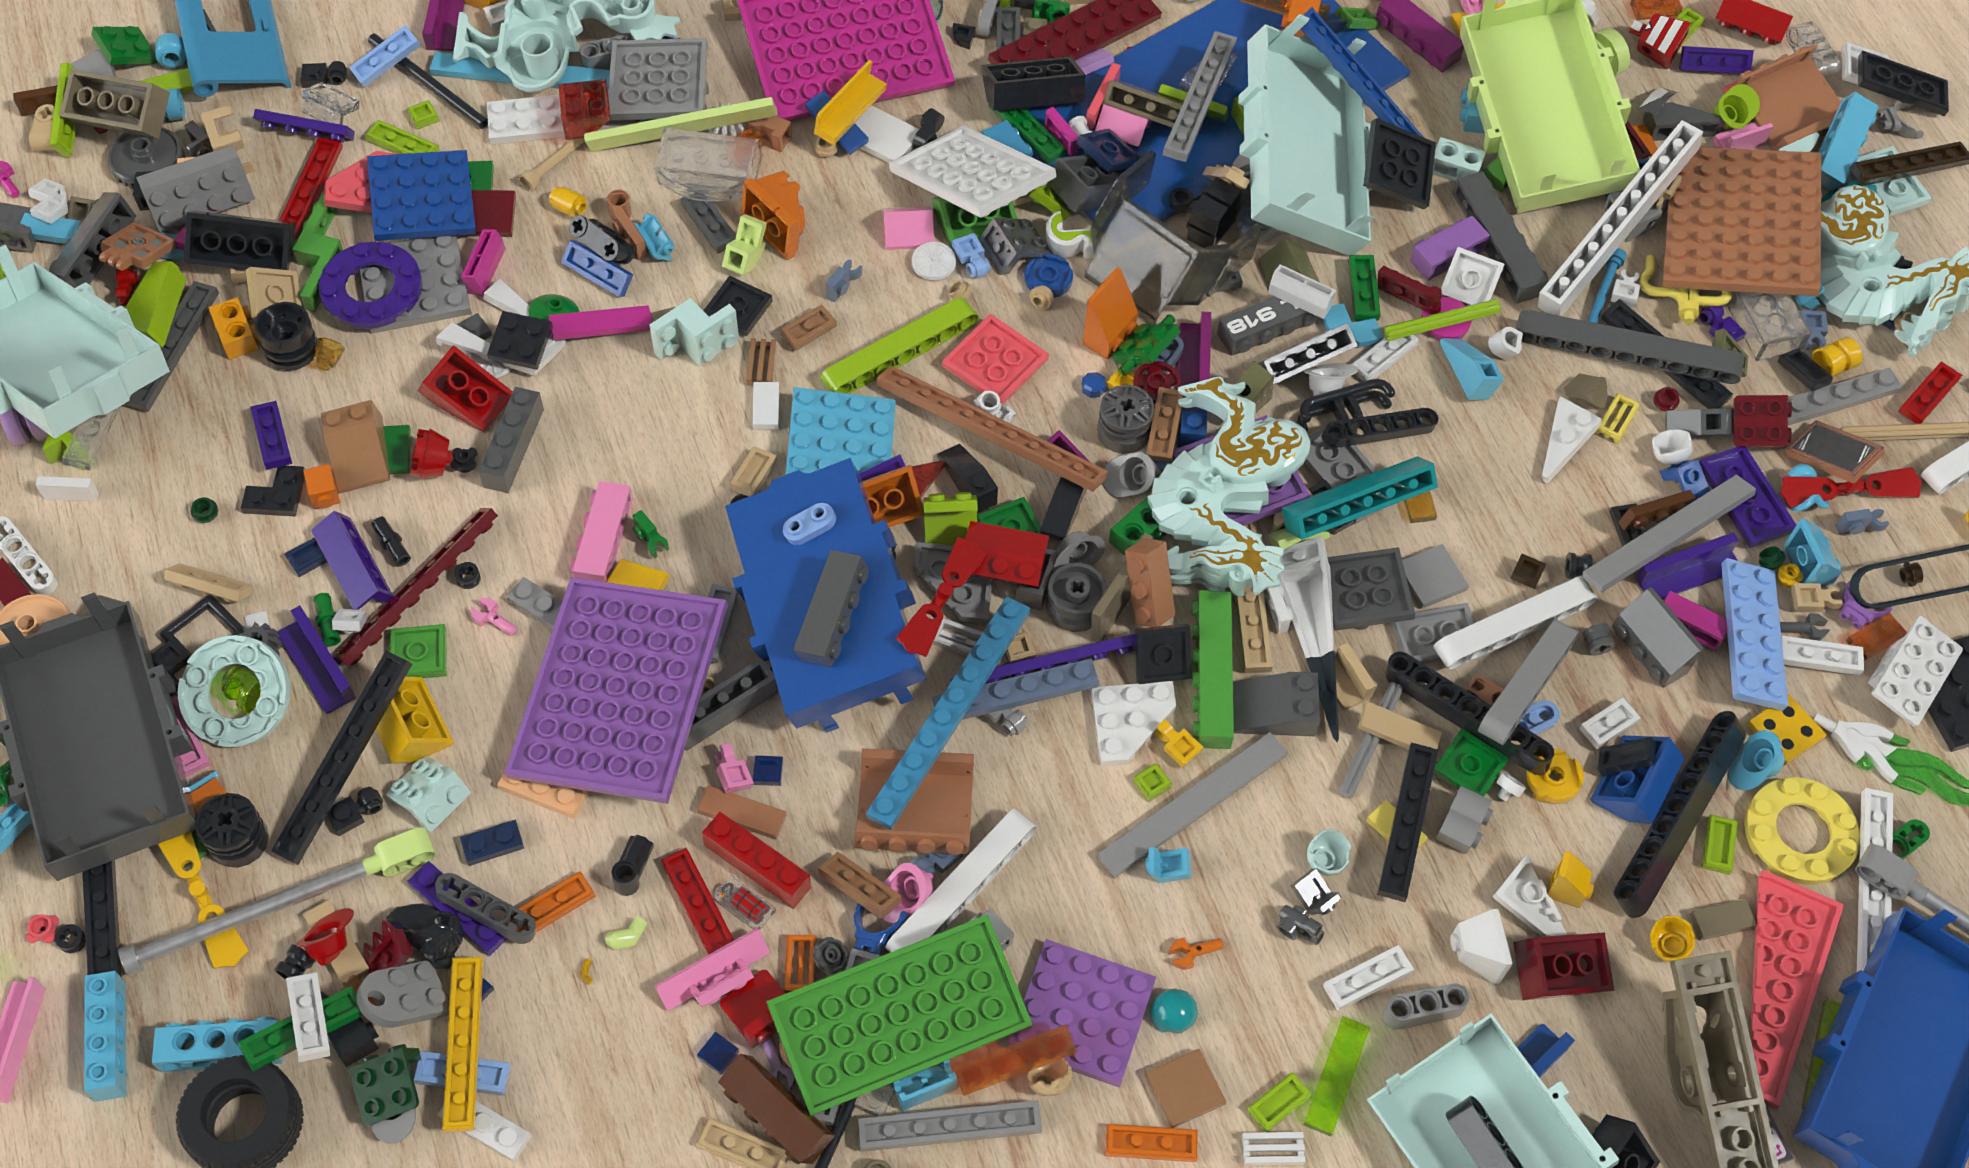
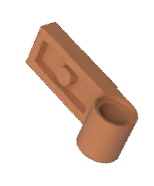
M620 189L611 191L607 196L610 217L614 221L612 225L615 232L619 236L622 235L624 240L633 246L634 254L638 260L647 257L645 240L630 220L632 210L628 193Z

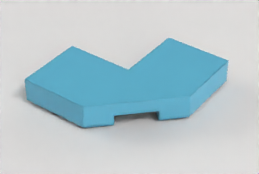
M1344 303L1331 306L1326 317L1322 319L1326 332L1348 323L1358 348L1375 345L1383 339L1375 318L1352 323Z

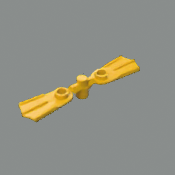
M189 832L159 843L160 849L175 873L180 878L189 879L187 880L189 892L196 899L201 910L198 915V923L207 921L211 914H216L217 916L225 914L222 907L213 904L208 888L203 883L200 875H197L201 870L202 863L192 833ZM186 863H193L191 870H183ZM236 929L204 940L214 969L235 967L241 958L249 953L248 948Z

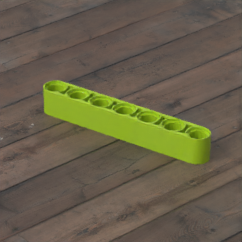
M958 297L828 367L822 372L820 380L830 392L851 394L875 381L890 366L898 368L970 329L977 323L979 315L965 298Z

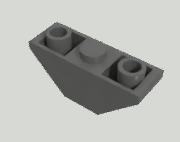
M1734 408L1665 411L1666 431L1680 429L1688 431L1690 435L1733 434Z

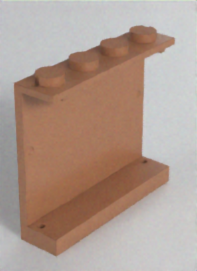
M1817 44L1808 48L1803 46L1789 56L1784 54L1771 64L1766 62L1759 66L1757 70L1753 72L1748 70L1738 78L1739 81L1736 85L1745 84L1750 86L1759 97L1760 109L1753 118L1754 122L1758 127L1769 123L1773 125L1767 141L1774 151H1778V149L1815 132L1819 134L1818 138L1825 136L1841 103L1810 57L1817 49Z
M862 748L857 825L854 831L855 848L868 851L880 849L892 850L894 852L919 851L921 853L939 852L952 855L969 854L974 754L941 752L892 830H889L868 819L866 812L906 750Z

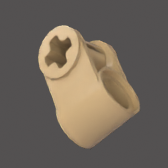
M42 105L35 112L34 122L29 133V143L33 151H56L49 145L55 108L53 105Z

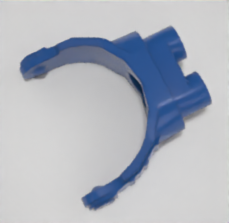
M858 903L854 913V924L856 927L854 937L857 939L854 949L865 951L868 948L870 953L880 955L882 947L886 946L893 934L907 921L908 914L902 911L898 921L891 927L878 933H869L864 929L862 922L865 907Z

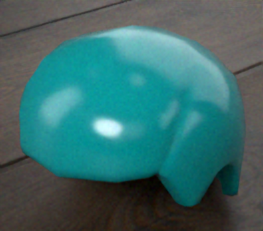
M1176 988L1161 992L1153 1000L1149 1010L1152 1023L1163 1033L1174 1032L1180 1034L1193 1026L1198 1016L1197 1003L1193 996L1184 990Z

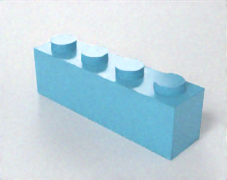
M1857 92L1850 94L1841 101L1818 152L1821 153V186L1829 191L1839 186H1844L1850 178L1849 168L1854 162H1857L1859 149L1868 138V135H1866L1867 131L1876 120L1875 114L1879 106Z

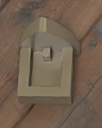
M1579 373L1564 387L1566 396L1584 399L1594 407L1604 409L1606 406L1607 382L1605 377Z

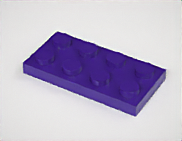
M1736 447L1699 461L1703 474L1712 490L1736 474L1756 488L1754 496L1727 512L1749 548L1792 533L1796 523L1746 447Z

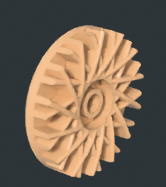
M32 594L20 597L7 604L0 611V625L13 621L26 637L36 633L41 628L42 623L72 612L63 601L54 596ZM0 630V645L9 643L8 638Z

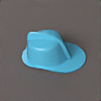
M1768 730L1758 731L1746 741L1729 768L1728 778L1730 784L1736 789L1743 791L1753 789L1759 786L1766 778L1778 774L1783 768L1785 762L1784 753L1781 748V742L1775 733Z

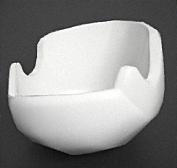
M1680 429L1660 432L1652 439L1654 455L1663 464H1680L1688 460L1693 453V443L1688 431Z

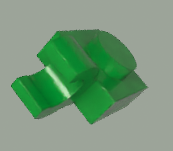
M642 510L632 515L635 525L632 529L639 540L644 539L648 543L649 554L653 558L658 557L657 551L654 549L655 547L662 546L666 551L669 550L668 541L659 535L655 525Z

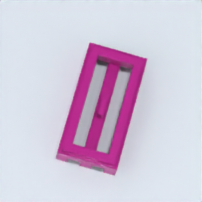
M1054 107L1047 109L1045 127L1067 148L1069 156L1077 155L1079 145L1076 142L1079 137Z

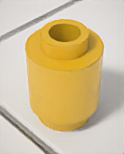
M555 187L550 193L549 203L553 205L554 209L571 217L582 215L586 211L587 203L584 195L566 187Z

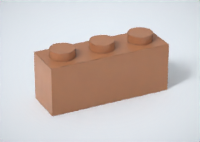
M1143 538L1125 550L1135 624L1158 627L1175 616L1166 541Z

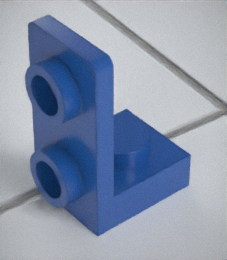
M1698 459L1686 460L1660 471L1663 481L1674 480L1675 483H1680L1683 491L1691 490L1695 496L1692 502L1710 491Z

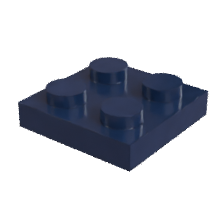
M1109 128L1081 134L1076 142L1083 148L1084 153L1096 160L1099 166L1108 173L1137 166L1141 160V157Z

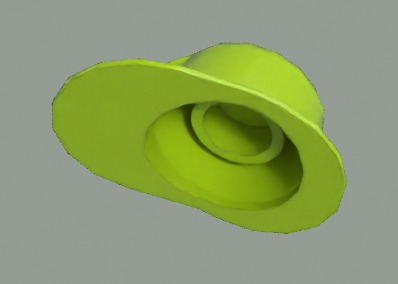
M1737 84L1719 99L1713 108V114L1719 115L1724 121L1723 129H1741L1759 112V97L1750 86Z

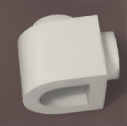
M1505 327L1492 334L1488 341L1491 352L1506 361L1519 355L1522 349L1523 333L1512 327Z

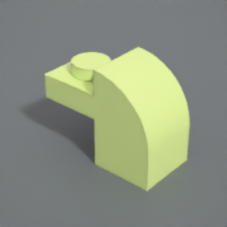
M746 214L742 215L736 239L726 245L722 267L741 275L750 272L763 253L766 243L762 241L767 223Z

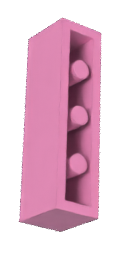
M599 481L597 490L592 491L590 505L592 507L590 513L587 512L584 517V534L579 535L577 541L578 554L576 558H572L570 564V573L574 575V578L607 582L612 574L633 501L630 486Z

